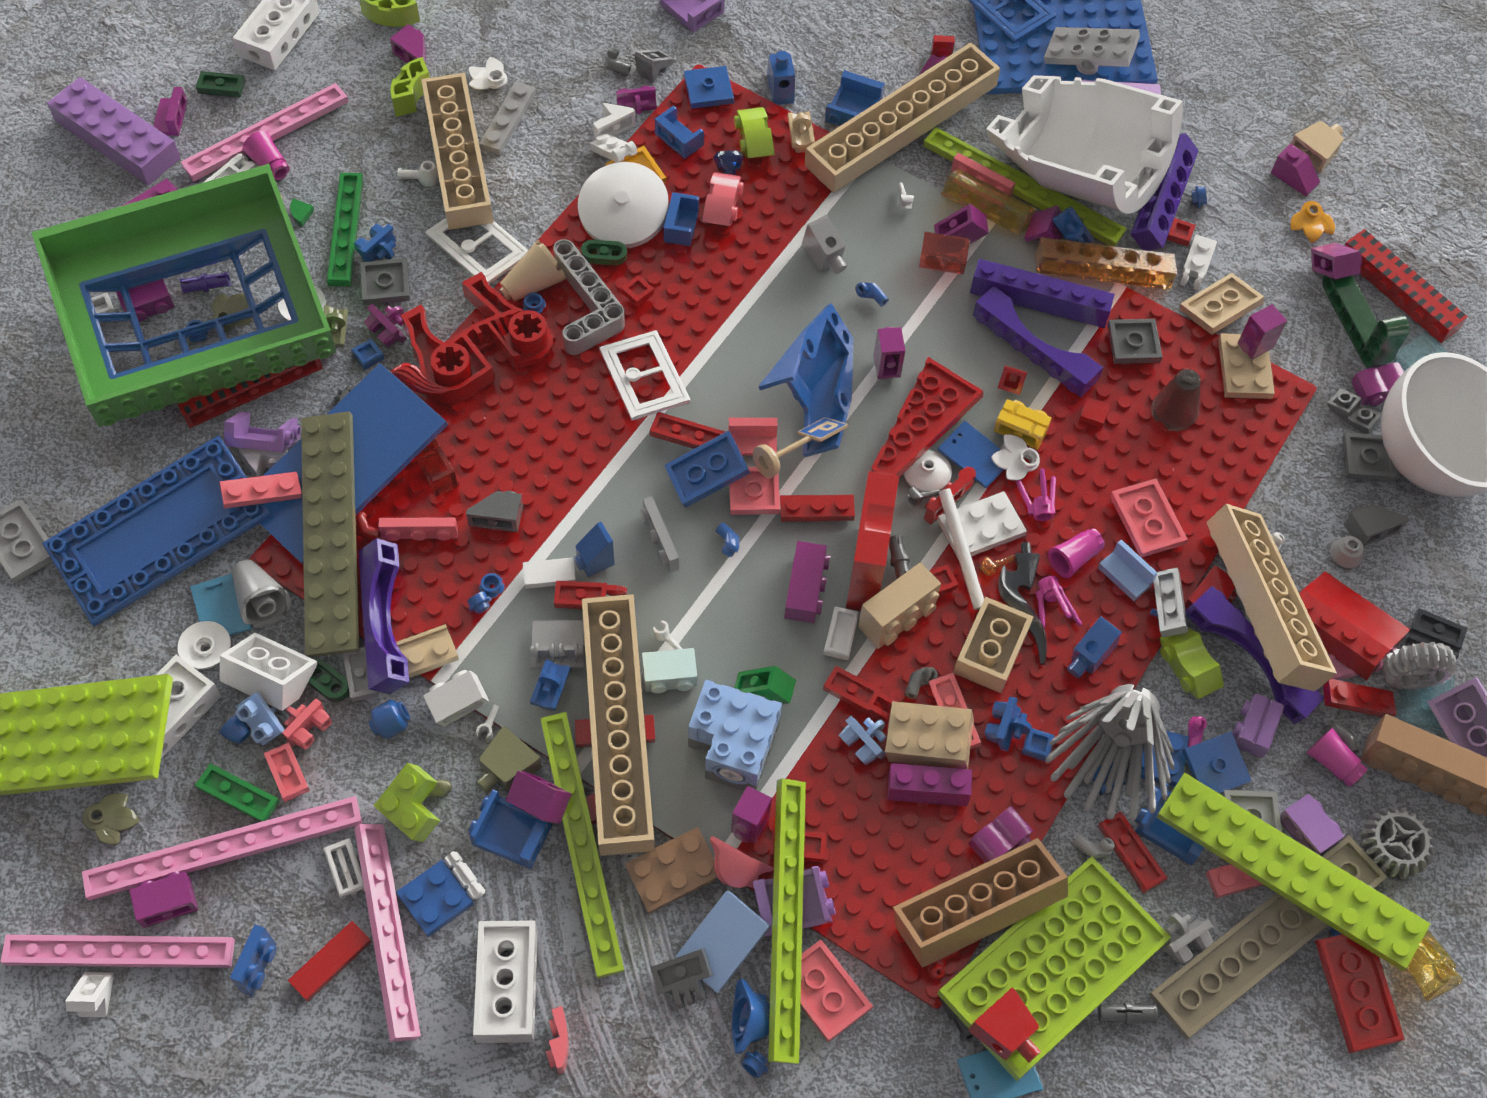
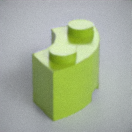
M359 0L362 14L374 23L389 27H405L408 24L412 25L420 22L418 6L415 0Z
M423 57L412 60L404 65L396 79L393 78L390 91L395 117L417 112V102L424 95L421 79L430 78Z
M763 107L737 110V116H734L735 129H739L742 138L740 140V150L747 158L774 155L771 129L768 128V117Z
M1188 628L1186 633L1160 638L1162 645L1161 655L1166 662H1169L1175 675L1180 680L1182 689L1186 693L1190 692L1200 699L1224 687L1220 664L1207 652L1199 633Z

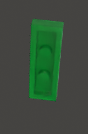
M211 763L195 784L199 791L259 822L267 821L280 803L277 797Z

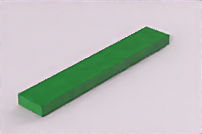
M340 173L327 275L328 286L352 285L355 258L354 243L357 240L364 179L363 173Z

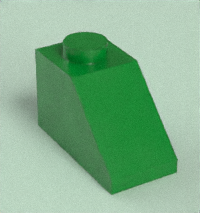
M770 666L739 672L734 688L744 693L764 697L770 701L774 700L782 704H789L793 696L796 679L779 667Z

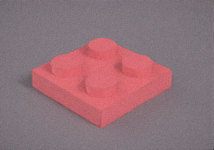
M748 467L751 472L750 474L729 484L730 515L780 514L778 474L772 478H766L759 472L757 467Z

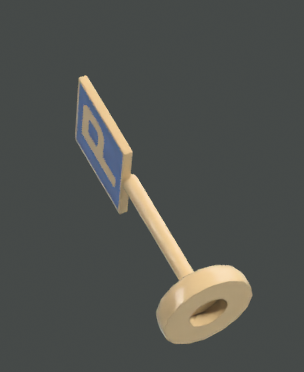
M824 417L798 431V435L804 436V438L776 453L768 445L757 446L753 450L754 463L763 476L772 478L780 471V461L778 458L810 442L812 439L821 442L846 429L848 424Z

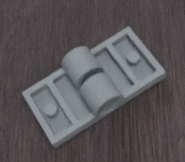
M1056 27L1045 53L1044 61L1045 64L1076 65L1077 69L1086 75L1095 74L1099 66L1129 67L1140 38L1139 29Z

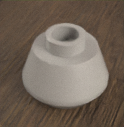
M1346 536L1333 542L1330 547V555L1339 566L1355 568L1364 559V547L1358 538Z

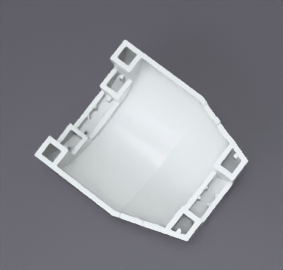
M1033 76L1022 88L1024 110L1015 120L998 115L986 128L989 140L1042 187L1130 214L1138 211L1150 200L1169 168L1180 134L1183 101L1106 79L1096 78L1095 82H1082L1081 78L1075 77L1074 81H1061V77Z

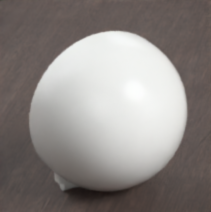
M1446 352L1425 356L1402 373L1387 395L1381 416V434L1384 447L1396 469L1416 486L1431 493L1449 497L1475 496L1487 492V368L1471 358Z

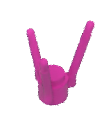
M1040 469L1042 496L1036 497L1033 504L1021 480H1015L1030 516L1034 515L1037 521H1045L1054 517L1056 513L1054 506L1055 476L1051 477L1050 495L1048 497L1045 470Z
M1048 576L1038 582L1040 590L1036 591L1035 594L1038 599L1039 619L1043 628H1045L1044 599L1047 602L1058 600L1066 617L1071 618L1072 616L1076 624L1081 626L1082 622L1064 594L1057 577Z

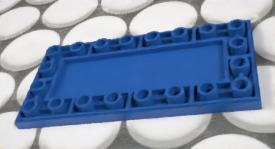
M381 363L327 413L334 414L350 411L353 415L355 515L448 426V423ZM302 438L263 475L297 472L301 493ZM303 495L300 499L264 503L272 516L260 524L304 565Z
M218 435L44 541L42 545L91 625L95 627L272 515L264 503L224 509L220 481L244 479L247 477L222 438Z

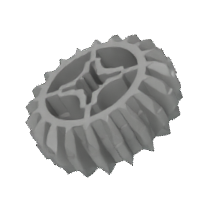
M1412 643L1410 646H1402L1401 649H1394L1393 653L1387 654L1386 658L1383 659L1382 670L1386 682L1391 687H1396V689L1404 688L1407 691L1410 689H1427V687H1436L1437 684H1444L1446 680L1452 679V676L1456 674L1457 661L1453 650L1442 643Z
M1396 806L1390 807L1388 810L1382 808L1378 813H1373L1369 817L1370 819L1364 823V830L1360 835L1364 839L1360 847L1368 849L1365 853L1373 859L1375 864L1380 866L1383 872L1387 870L1390 878H1394L1397 874L1400 879H1405L1408 875L1412 878L1420 872L1423 873L1427 869V865L1433 862L1434 858L1432 856L1437 850L1432 846L1436 838L1429 836L1432 828H1425L1423 826L1426 819L1417 820V812L1408 815L1406 807L1400 811L1397 810ZM1381 827L1384 831L1383 836L1385 841L1383 843H1381L1380 840ZM1413 842L1415 843V846H1416V856H1415V857H1414L1413 854H1412V852L1414 851L1413 848H1412V843H1413Z

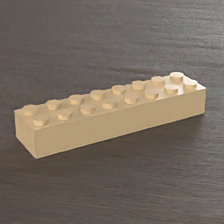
M465 73L421 79L449 230L494 223Z
M1225 504L1206 523L1209 527L1210 535L1218 547L1219 555L1227 567V573L1236 587V593L1245 607V613L1254 627V633L1264 649V655L1273 669V675L1278 683L1316 691L1335 676L1337 672L1261 514Z

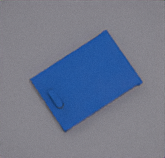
M965 420L937 449L960 469L963 470V468L968 466L976 470L974 480L984 488H987L1004 470L996 466L991 458L994 453L1002 449Z

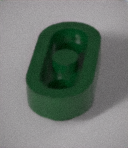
M588 240L581 247L582 256L591 264L621 265L627 260V248L618 241Z
M315 659L317 666L307 684L331 702L343 701L349 695L347 679L325 661ZM316 673H322L319 678H314ZM335 688H341L338 693L332 692Z

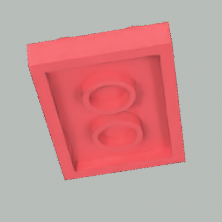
M1157 479L1111 492L1110 498L1141 558L1185 545L1188 541Z
M819 940L802 953L800 1007L829 1043L871 1011L873 1005L822 940Z

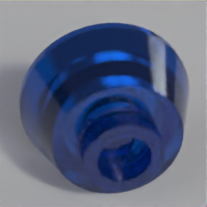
M740 151L716 152L713 159L718 171H723V174L735 175L736 170L741 168L744 155Z

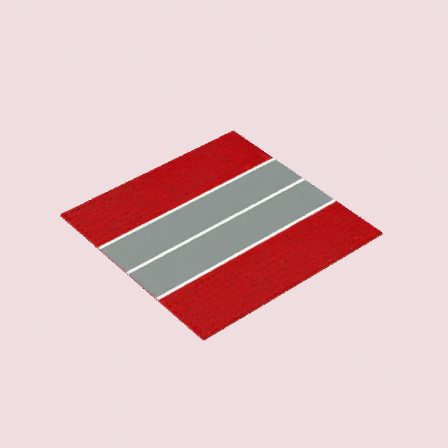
M697 64V65H695V67H694L692 70H694V69H703V68H706V67H704L703 65ZM683 79L627 140V143L630 141L634 142L637 149L644 146L666 176V183L664 185L667 190L669 204L672 192L699 197V213L691 246L664 242L663 226L659 233L648 242L636 247L627 248V260L623 264L603 265L589 263L623 306L624 329L580 354L571 355L567 353L563 342L564 328L592 312L567 279L562 282L536 292L546 302V307L540 314L545 318L547 328L553 336L552 349L542 361L515 370L494 344L481 351V354L493 368L495 381L460 403L446 404L435 400L430 395L414 392L448 423V426L361 511L367 514L365 518L368 525L379 529V518H456L458 538H450L449 540L424 539L421 541L413 539L390 541L382 539V537L380 538L381 540L398 545L399 569L393 586L390 606L392 633L395 642L446 624L459 660L419 675L436 685L449 682L453 679V675L460 671H472L477 675L490 701L474 711L487 719L493 705L499 706L493 723L500 728L505 726L523 743L548 759L549 756L540 718L566 712L582 781L595 789L592 747L576 748L575 720L590 719L585 638L583 668H571L556 711H549L530 704L532 694L542 669H531L532 622L583 620V609L554 608L555 586L525 589L523 562L572 557L574 559L576 556L575 546L597 523L602 521L613 540L615 565L587 577L584 570L580 571L574 561L575 579L577 582L623 585L627 587V595L634 594L644 715L654 714L655 742L646 743L653 827L671 839L698 827L714 859L715 853L710 843L711 836L718 838L751 858L774 867V858H770L772 829L775 828L777 780L784 778L806 782L805 831L827 833L825 862L804 861V870L818 866L821 872L826 871L829 887L825 888L827 899L832 898L836 915L831 916L833 922L811 927L810 929L934 1009H939L942 1003L937 994L938 991L965 968L982 939L960 949V956L947 961L946 973L942 979H932L927 973V966L922 968L895 927L893 907L985 864L970 847L969 842L974 835L1011 806L1033 830L1029 838L1032 841L1038 838L1042 842L1067 801L1064 796L1065 791L1099 742L1098 740L1075 768L1069 769L1068 767L1053 782L1051 780L1052 774L1095 727L1054 760L1046 763L1045 761L1021 754L1027 734H1022L1020 739L1012 738L1008 751L1000 750L998 743L986 739L985 729L987 724L1000 725L1001 723L1000 719H995L992 715L995 701L1008 702L1009 696L1017 698L1016 705L1021 708V713L1027 714L1026 721L1032 725V728L1055 735L1056 737L1059 735L1058 732L1061 728L1089 712L1087 711L1070 720L1065 719L1068 715L1080 710V707L1110 695L1112 690L1121 685L1132 684L1134 685V690L1161 646L1160 638L1162 635L1159 619L1157 616L1150 614L1152 608L1157 610L1154 582L1151 588L1137 600L1133 601L1098 569L1099 563L1114 551L1116 544L1120 540L1138 554L1110 498L1111 492L1157 479L1188 541L1185 545L1145 556L1142 559L1156 572L1178 568L1185 605L1219 551L1210 535L1206 522L1225 504L1242 509L1246 507L1315 394L1317 387L1270 362L1275 392L1272 399L1225 397L1218 334L1214 333L1211 335L1197 323L1057 250L1049 251L1044 243L1036 239L1026 242L1024 233L986 213L984 214L987 217L989 234L971 244L939 245L936 243L934 224L967 206V203L885 160L833 193L805 166L806 152L797 153L795 148H792L788 113L793 112L731 80L730 84L734 96L733 104L691 109L685 79ZM672 106L677 108V120L692 133L699 129L704 131V146L685 159L655 134V118ZM763 107L768 117V128L771 129L774 155L747 158L740 150V140L742 138L739 129H735L734 116H737V110ZM812 123L815 142L830 133ZM714 172L741 176L740 182L744 183L742 196H738L735 207H738L737 219L732 221L730 226L702 222L707 194L710 191V181ZM900 182L903 183L906 195H913L912 209L900 208L901 197L898 183ZM579 195L538 239L540 244L543 243L553 257L554 244L559 240L571 241L580 253L584 242L595 240L586 232L581 223L578 212ZM825 215H828L845 244L842 260L847 267L839 274H835L831 267L820 270L801 246L807 224ZM979 258L1115 294L1105 328L1013 304L1019 320L1035 337L1060 350L1084 353L1103 367L1099 381L1082 397L1069 391L1064 384L1052 378L1047 371L1039 365L1032 363L1027 356L1015 350L1011 344L995 335L990 328L979 323L973 316L975 303L982 297L970 293ZM639 275L654 288V295L637 307L622 294L621 288ZM499 282L493 289L502 295L499 290L502 286ZM860 282L875 283L889 298L888 303L881 307L874 299L859 297L855 291L856 285ZM525 297L515 302L509 299L507 302L523 309ZM832 303L854 339L852 402L846 420L848 427L844 429L839 448L804 457L802 445L778 458L780 461V471L778 473L779 496L854 495L855 521L781 522L780 514L730 515L729 485L685 508L664 465L693 449L650 436L649 430L657 413L631 420L599 347L657 331L691 400L690 403L661 412L725 432L728 431L729 418H777L778 452L803 438V436L798 435V431L804 429V410L798 400H795L787 383L764 390H759L758 386L800 333L828 304ZM475 308L445 343H448L460 332L487 317ZM1119 319H1155L1162 352L1161 362L1114 364L1107 327L1108 321ZM880 328H902L906 352L901 378L877 379L873 354L877 330ZM649 344L616 354L625 374L630 368H637L640 372L660 366ZM927 357H930L984 391L983 398L928 450L940 453L937 450L938 447L964 420L999 448L1005 449L1004 435L994 432V427L1007 399L1020 401L1025 407L1032 410H1042L1047 416L1052 417L1039 449L1032 448L1039 454L1040 463L1034 471L1027 472L1025 477L1020 480L1033 504L1036 497L1042 496L1040 469L1045 470L1048 497L1050 495L1051 477H1056L1054 504L1056 513L1053 518L1037 521L1034 515L1030 516L1028 514L1027 505L1016 481L1006 478V469L987 488H984L974 480L973 486L955 505L956 509L1004 491L1027 530L1026 535L971 556L984 599L988 597L1007 605L1001 598L998 590L1000 572L1004 565L1010 572L1017 570L1014 562L1015 553H1021V544L1029 542L1031 544V553H1038L1040 559L1031 590L1027 591L1024 588H1019L1018 592L1039 618L1038 599L1035 594L1036 591L1040 590L1038 582L1045 577L1056 576L1060 586L1063 588L1064 594L1082 622V625L1078 626L1072 616L1067 618L1058 600L1047 602L1044 599V630L1047 639L1045 664L1040 665L1035 639L1031 631L1028 630L1002 693L954 674L967 708L972 709L974 726L981 741V746L970 749L968 769L972 770V789L967 806L887 800L891 763H904L888 762L887 756H885L883 759L877 757L865 765L855 754L865 745V742L859 738L849 747L839 736L848 725L846 720L850 716L865 731L868 730V727L863 722L867 718H870L874 723L879 720L823 690V685L834 667L838 666L881 689V692L897 702L937 706L929 684L920 687L916 699H911L904 695L912 672L925 667L935 668L938 673L937 678L953 673L957 659L979 610H974L960 562L938 521L936 520L930 525L924 520L925 505L932 497L923 499L916 506L911 505L905 496L908 495V489L912 487L906 482L902 474L898 481L890 536L896 535L897 539L898 535L903 536L905 551L910 557V569L920 562L928 570L948 564L959 584L958 589L940 595L936 601V609L929 616L925 617L923 615L917 620L913 628L909 631L903 630L898 634L897 639L888 646L884 644L879 649L858 628L861 611H858L859 617L849 660L823 655L834 607L846 609L868 471H871V467L881 447L885 445L889 437L888 434L891 428L894 427L910 391L913 390L917 377L925 366ZM1004 366L1027 372L1020 395L997 388ZM662 371L641 377L635 382L629 381L639 404L673 394ZM1087 397L1110 405L1102 428L1079 420ZM742 455L748 467H756L753 455ZM946 457L952 469L949 482L953 484L958 479V473L962 469ZM1023 458L1027 463H1030L1027 458ZM496 491H513L522 495L523 510L518 532L469 526L466 516L467 509ZM652 496L678 554L679 570L669 572L667 565H662L658 556L660 549L657 544L652 543L649 535L651 528L648 523L644 524L640 514V510L643 509L644 498ZM722 522L731 528L740 539L739 551L735 552L733 557H727L722 553L725 539L716 532V528ZM1088 529L1097 530L1105 542L1104 548L1081 566L1072 577L1064 578L1060 576L1049 562L1048 550ZM270 535L248 560L254 561L278 584L304 600V565L275 537ZM356 535L359 637L365 640L358 551L373 540ZM797 541L827 545L826 555H830L829 569L823 570L822 577L827 578L825 593L819 592L818 598L823 600L821 615L816 614L814 623L784 619ZM889 547L880 591L897 580L894 567L890 564L891 553ZM490 573L501 577L502 583L505 586L504 591L498 594L497 597L491 598L492 600L488 603L490 607L479 614H476L475 611H469L467 600L480 593L479 585L482 578ZM1100 616H1102L1122 632L1118 645L1093 674L1085 671L1080 678H1076L1067 670L1073 662L1074 648ZM660 621L667 622L670 635L682 649L694 648L697 687H693L688 691L666 690L658 694L645 692L642 653L674 650L665 640L659 641L655 637L653 627L658 631L664 630ZM777 666L796 679L791 702L789 704H782L780 724L777 732H775V739L770 754L767 756V762L762 777L759 779L757 791L772 797L770 817L756 843L754 844L750 841L745 843L738 840L734 833L731 832L732 813L744 790L705 778V759L707 753L698 748L688 747V726L705 680L712 681L721 686L725 685L734 688L739 672ZM876 701V703L874 704L875 706L881 708L889 715L891 714V710L889 708L882 706L878 701ZM889 721L885 723V727L882 730L886 739L880 742L876 736L872 738L884 752L886 750ZM1083 724L1082 726L1074 730L1072 733L1058 741L1056 744L1052 745L1050 754L1054 750H1056L1061 744H1063L1067 739H1069L1073 734H1075L1079 729H1081L1085 724ZM774 869L771 872L759 875L758 880L774 878ZM746 886L748 889L755 892V889Z

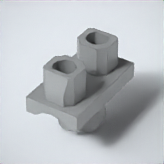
M1174 913L1169 916L1171 926L1166 928V932L1171 936V939L1160 949L1162 952L1170 953L1177 963L1183 964L1193 957L1187 946L1188 943L1193 941L1197 950H1203L1214 943L1208 931L1213 925L1209 919L1203 922L1196 919L1192 922L1189 914L1181 917L1179 914Z

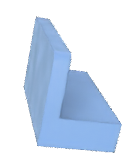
M1122 540L1116 544L1114 551L1101 561L1098 569L1133 601L1137 600L1151 588L1157 576V572Z

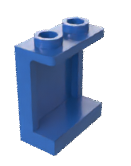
M844 70L841 76L840 87L832 103L826 107L825 122L841 126L883 99L885 83Z
M1155 786L1156 810L1154 813H1150L1149 807L1148 809L1142 807L1135 819L1139 823L1135 832L1192 866L1204 847L1156 818L1166 801L1162 798L1161 788ZM1167 790V799H1168V797L1170 796V794L1172 793V792H1170V791H1168V790Z
M492 790L490 796H485L480 807L482 812L478 820L474 819L470 825L468 835H470L472 846L532 869L553 823L542 821L505 801V798L500 797L498 791Z

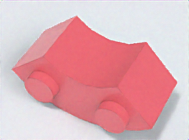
M714 172L710 181V191L707 194L702 222L730 226L732 221H736L738 207H735L738 196H742L744 183L740 182L741 176Z

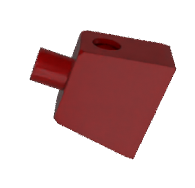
M1013 987L978 1017L968 1030L1004 1060H1007L1018 1051L1030 1063L1041 1053V1050L1030 1039L1039 1029V1024Z

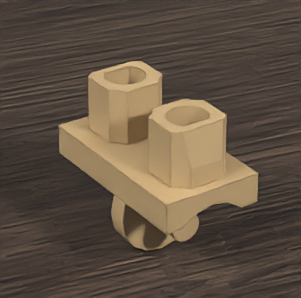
M810 111L799 112L798 114L788 113L792 148H795L797 153L806 152V148L815 143Z

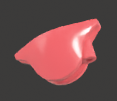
M711 836L710 843L715 853L714 870L717 878L723 884L735 888L748 886L754 889L753 881L758 880L759 875L762 873L771 872L774 867L751 858L718 838Z

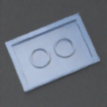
M727 890L675 957L677 958L705 948L713 976L702 980L716 993H720L771 926L732 892Z

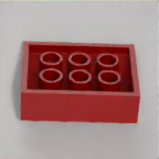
M1326 571L1299 593L1327 653L1336 657V660L1352 669L1366 681L1380 667L1386 655L1392 653L1410 631L1408 627Z

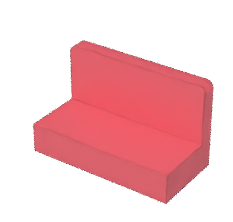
M729 418L728 431L732 434L742 455H753L754 448L759 445H768L775 453L777 452V418Z

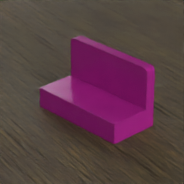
M173 87L171 98L160 99L153 126L165 135H180L188 103L183 87Z
M1058 205L1034 213L1024 236L1026 242L1041 237L1049 251L1058 249L1063 236L1053 222V218L1061 212Z

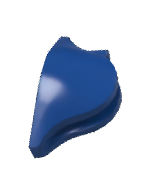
M740 979L736 983L732 1011V1037L735 1054L742 1053L750 1043L758 1042L769 1034L770 1004L766 1001V995L754 992L744 979Z

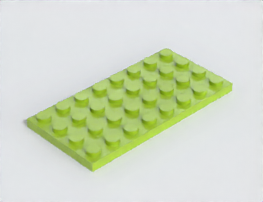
M169 674L0 693V796L158 779L173 677Z
M1091 857L1068 877L1067 898L1016 922L943 986L937 994L959 1019L970 1028L973 1022L1012 987L1016 990L1039 1024V1029L1030 1039L1041 1050V1053L1030 1063L1018 1051L1007 1060H1004L984 1043L982 1044L1010 1075L1018 1081L1171 939V936Z

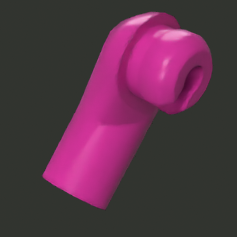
M1193 716L1188 721L1189 739L1187 748L1202 742L1204 729L1207 726V721L1204 717Z

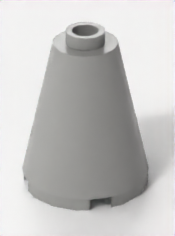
M252 560L240 561L233 567L232 578L243 622L246 625H253L254 628L269 627L282 619L280 615L285 610L288 612L291 606L288 592Z

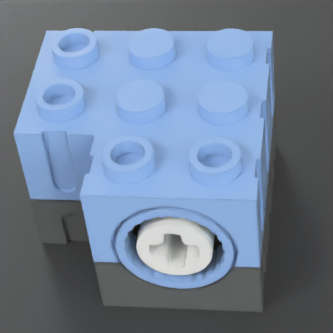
M705 680L688 726V747L698 748L707 753L705 759V778L744 791L747 786L757 790L759 779L762 777L767 762V756L770 754L775 739V732H777L780 724L782 703L774 700L770 701L755 694L744 693L738 689L725 685L721 686L712 681Z

